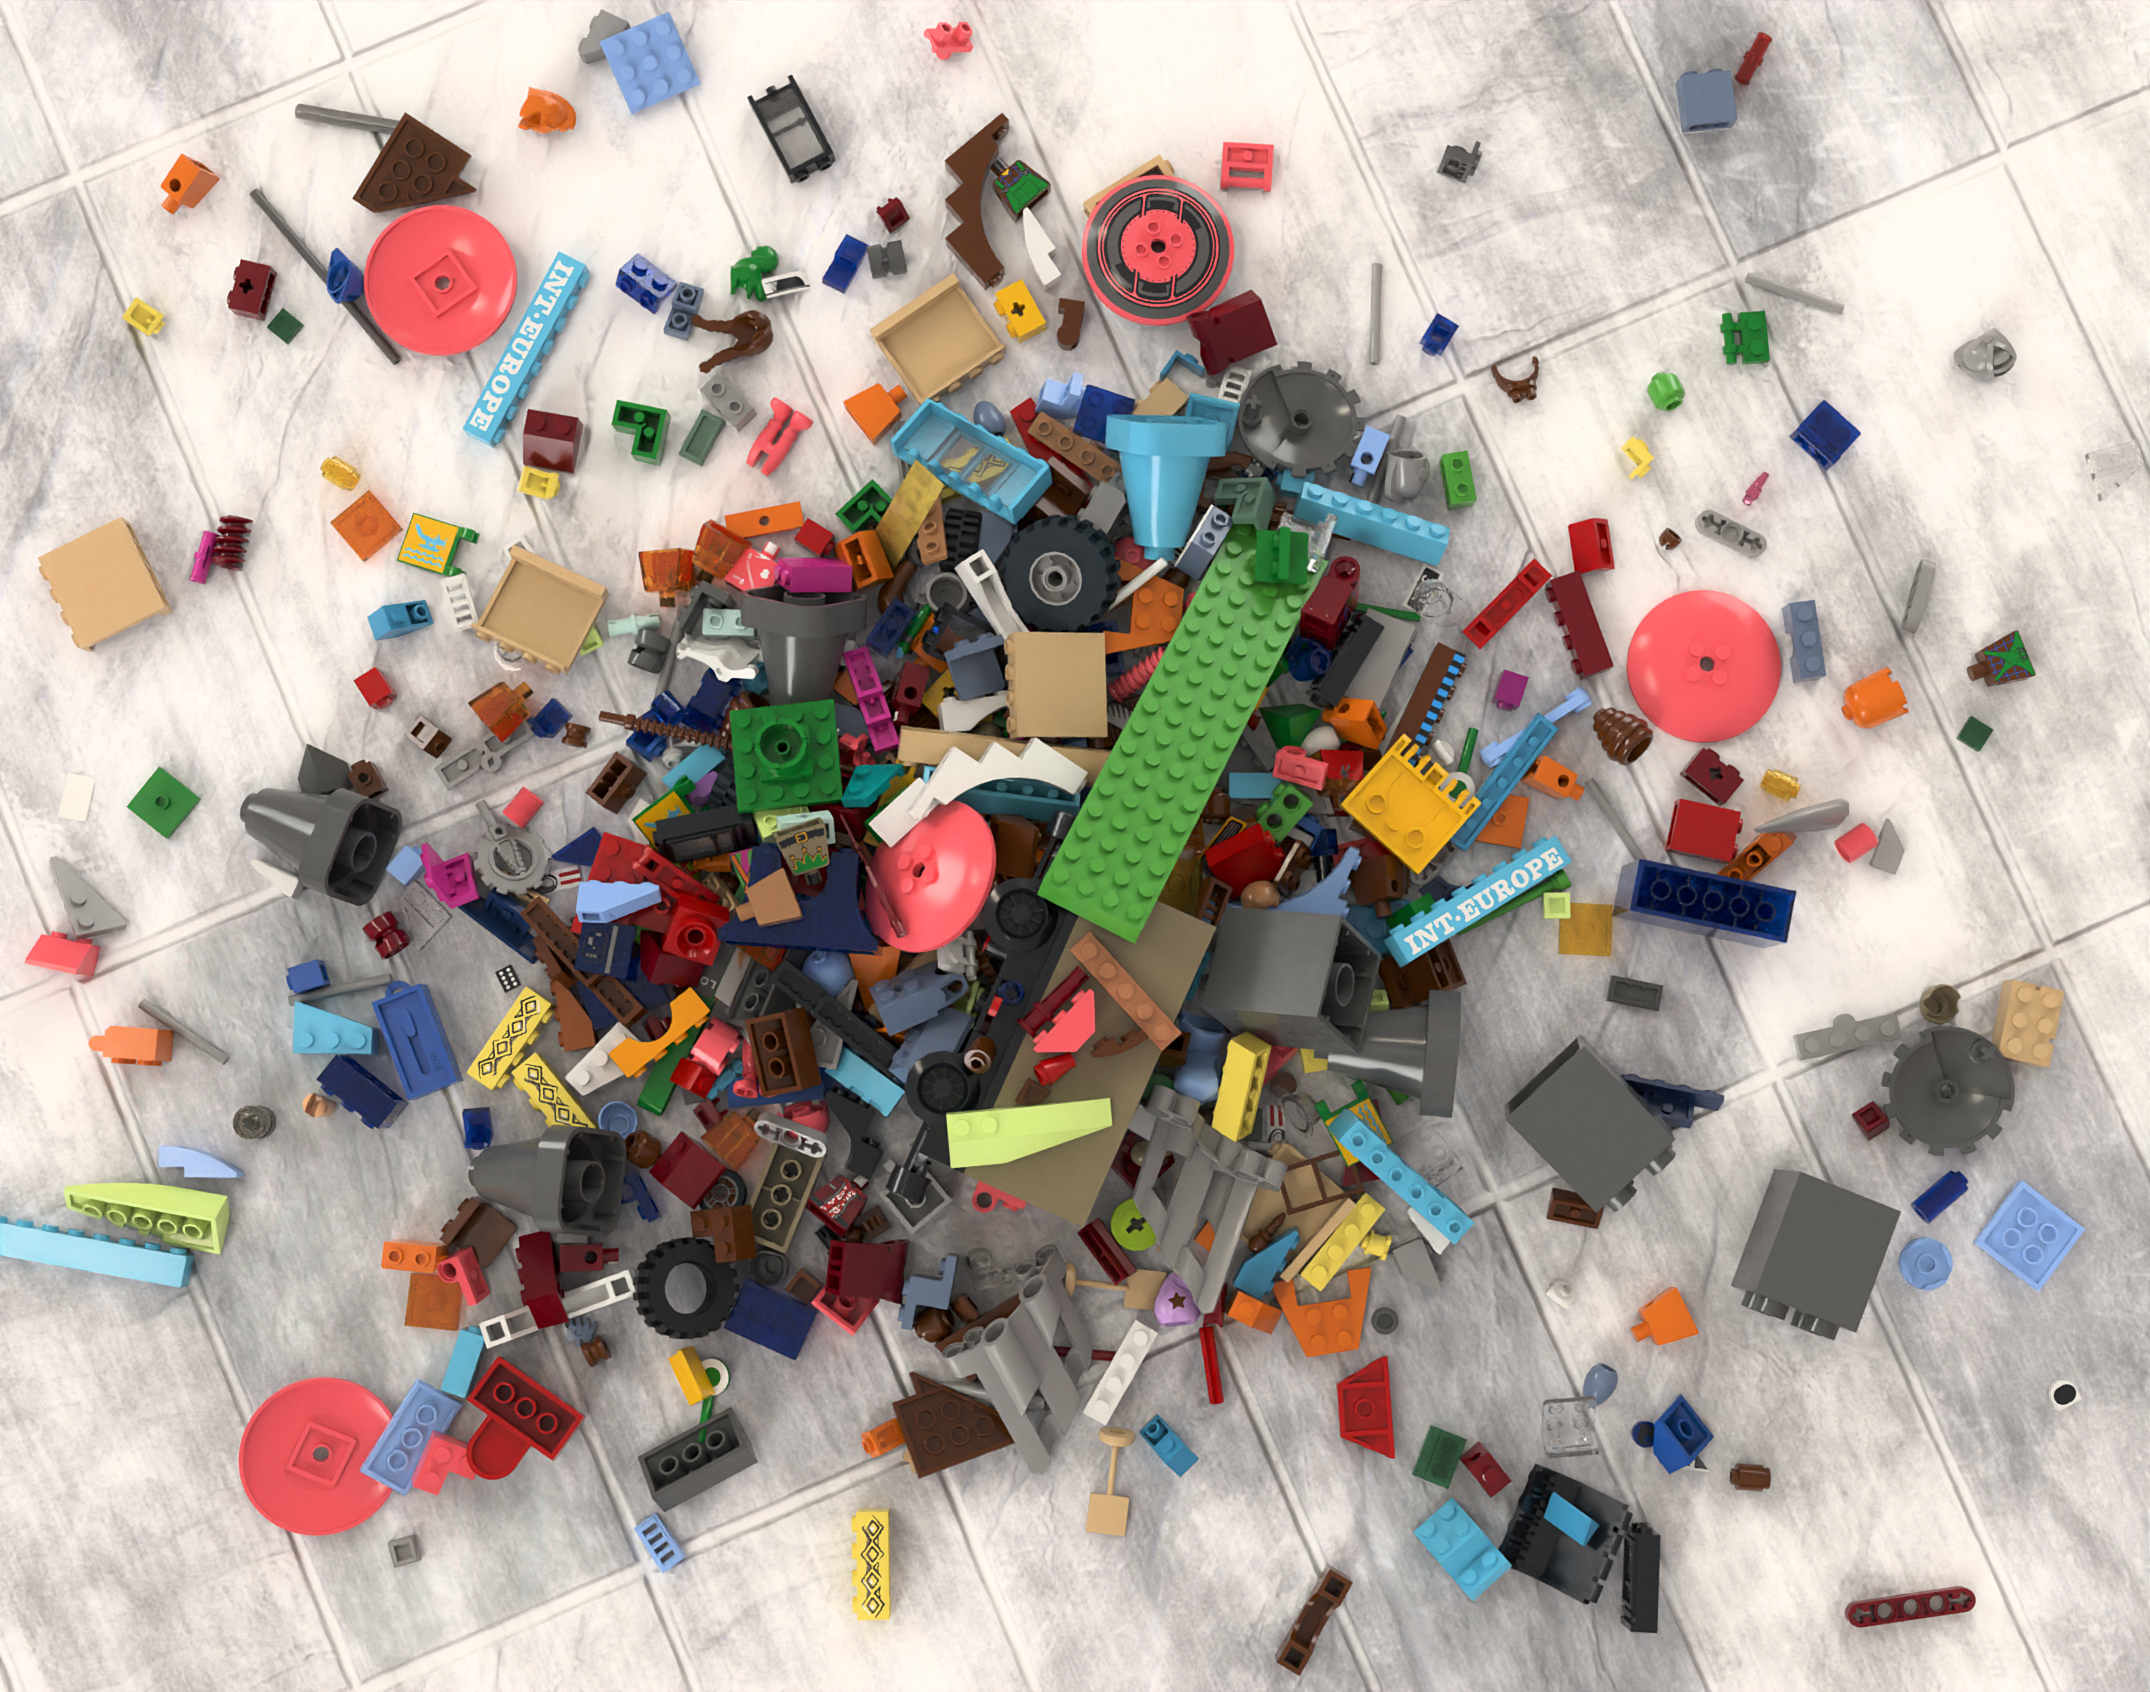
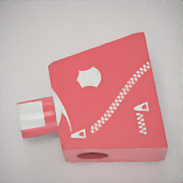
M769 541L761 553L749 548L727 573L724 581L740 592L778 584L774 577V568L778 563L774 560L781 549Z

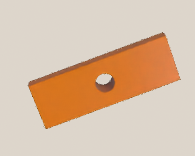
M800 501L724 516L727 529L744 539L801 529L804 524ZM763 519H768L769 524L763 526L761 525V521Z

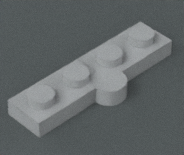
M522 713L518 714L522 719V723L502 743L490 732L436 766L434 770L447 790L450 791L483 769L490 773L499 772L503 766V756L536 736Z
M1896 1013L1861 1021H1855L1852 1015L1840 1014L1834 1019L1833 1027L1793 1035L1799 1061L1902 1039Z

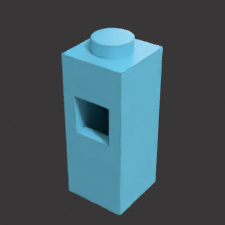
M701 744L664 776L662 780L672 789L677 780L686 774L695 784L712 770L716 772L728 761L724 756L727 751H724L723 747H720L718 750L716 746L710 748L709 744L705 746Z
M470 1325L469 1328L460 1329L440 1389L441 1391L467 1398L471 1394L487 1348L479 1326Z

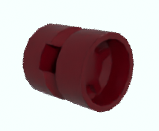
M387 911L377 916L362 929L371 942H376L375 949L383 960L399 953L411 943V939L404 929H398L399 922L392 911Z

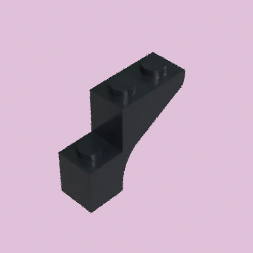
M834 1086L833 1090L826 1087L823 1097L849 1134L851 1141L850 1154L845 1167L870 1180L884 1154L882 1148H879L881 1143L870 1137H866L865 1140L862 1139L875 1112L870 1108L871 1104H868L863 1099L857 1097L855 1101L847 1097V1091L837 1086Z

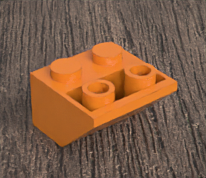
M876 530L859 531L839 541L834 548L836 557L852 566L851 592L863 593L894 578Z

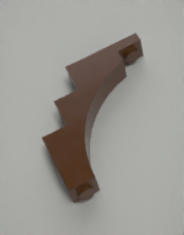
M1003 113L945 160V169L960 185L958 189L945 199L946 208L961 224L945 238L946 246L985 290L990 286L992 288L996 287L1004 279L1003 275H1005L1004 266L997 259L988 243L981 220V200L984 185L990 172V167L999 155V147L994 141L1002 140L1009 132V120Z

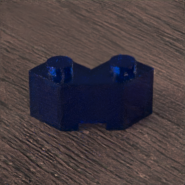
M709 667L701 679L702 685L697 691L696 696L692 695L687 704L681 723L690 728L692 727L696 731L700 729L701 733L708 731V734H711L714 729L719 730L724 719L723 712L725 706L732 697L738 696L743 688V685L740 684L742 678H731L728 682L718 680L714 670Z

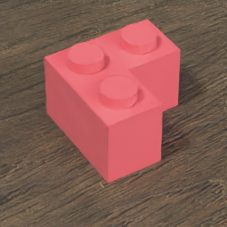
M433 1430L412 1475L413 1487L438 1496L449 1471L474 1480L476 1474L469 1467L466 1457L468 1443Z

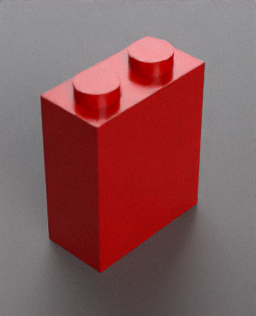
M1685 799L1676 800L1665 851L1721 864L1730 863L1732 859H1735L1738 851V844H1735L1736 835L1740 834L1743 826V819H1740L1741 812Z
M1260 823L1204 851L1208 866L1215 877L1233 887L1230 895L1232 900L1241 896L1242 891L1248 884L1258 880L1270 881L1274 879L1286 859L1282 848H1276L1274 845L1276 842L1270 830L1265 831Z

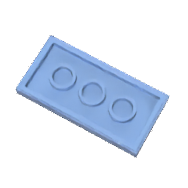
M417 1378L360 1467V1472L406 1496L413 1486L411 1481L412 1475L432 1431L435 1430L445 1434L463 1406V1403Z

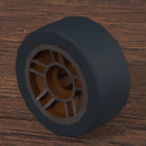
M726 1169L699 1203L700 1208L708 1209L744 1205L747 1197V1187L743 1178L737 1172ZM720 1188H724L726 1191L724 1198H720L716 1194V1191Z

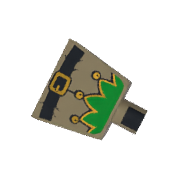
M821 817L772 832L794 876L804 874L807 885L821 882L822 877L819 868L830 864L826 828Z

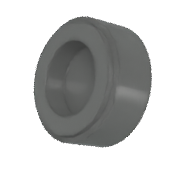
M1382 1307L1373 1313L1371 1324L1378 1333L1390 1334L1397 1328L1398 1317L1393 1310Z

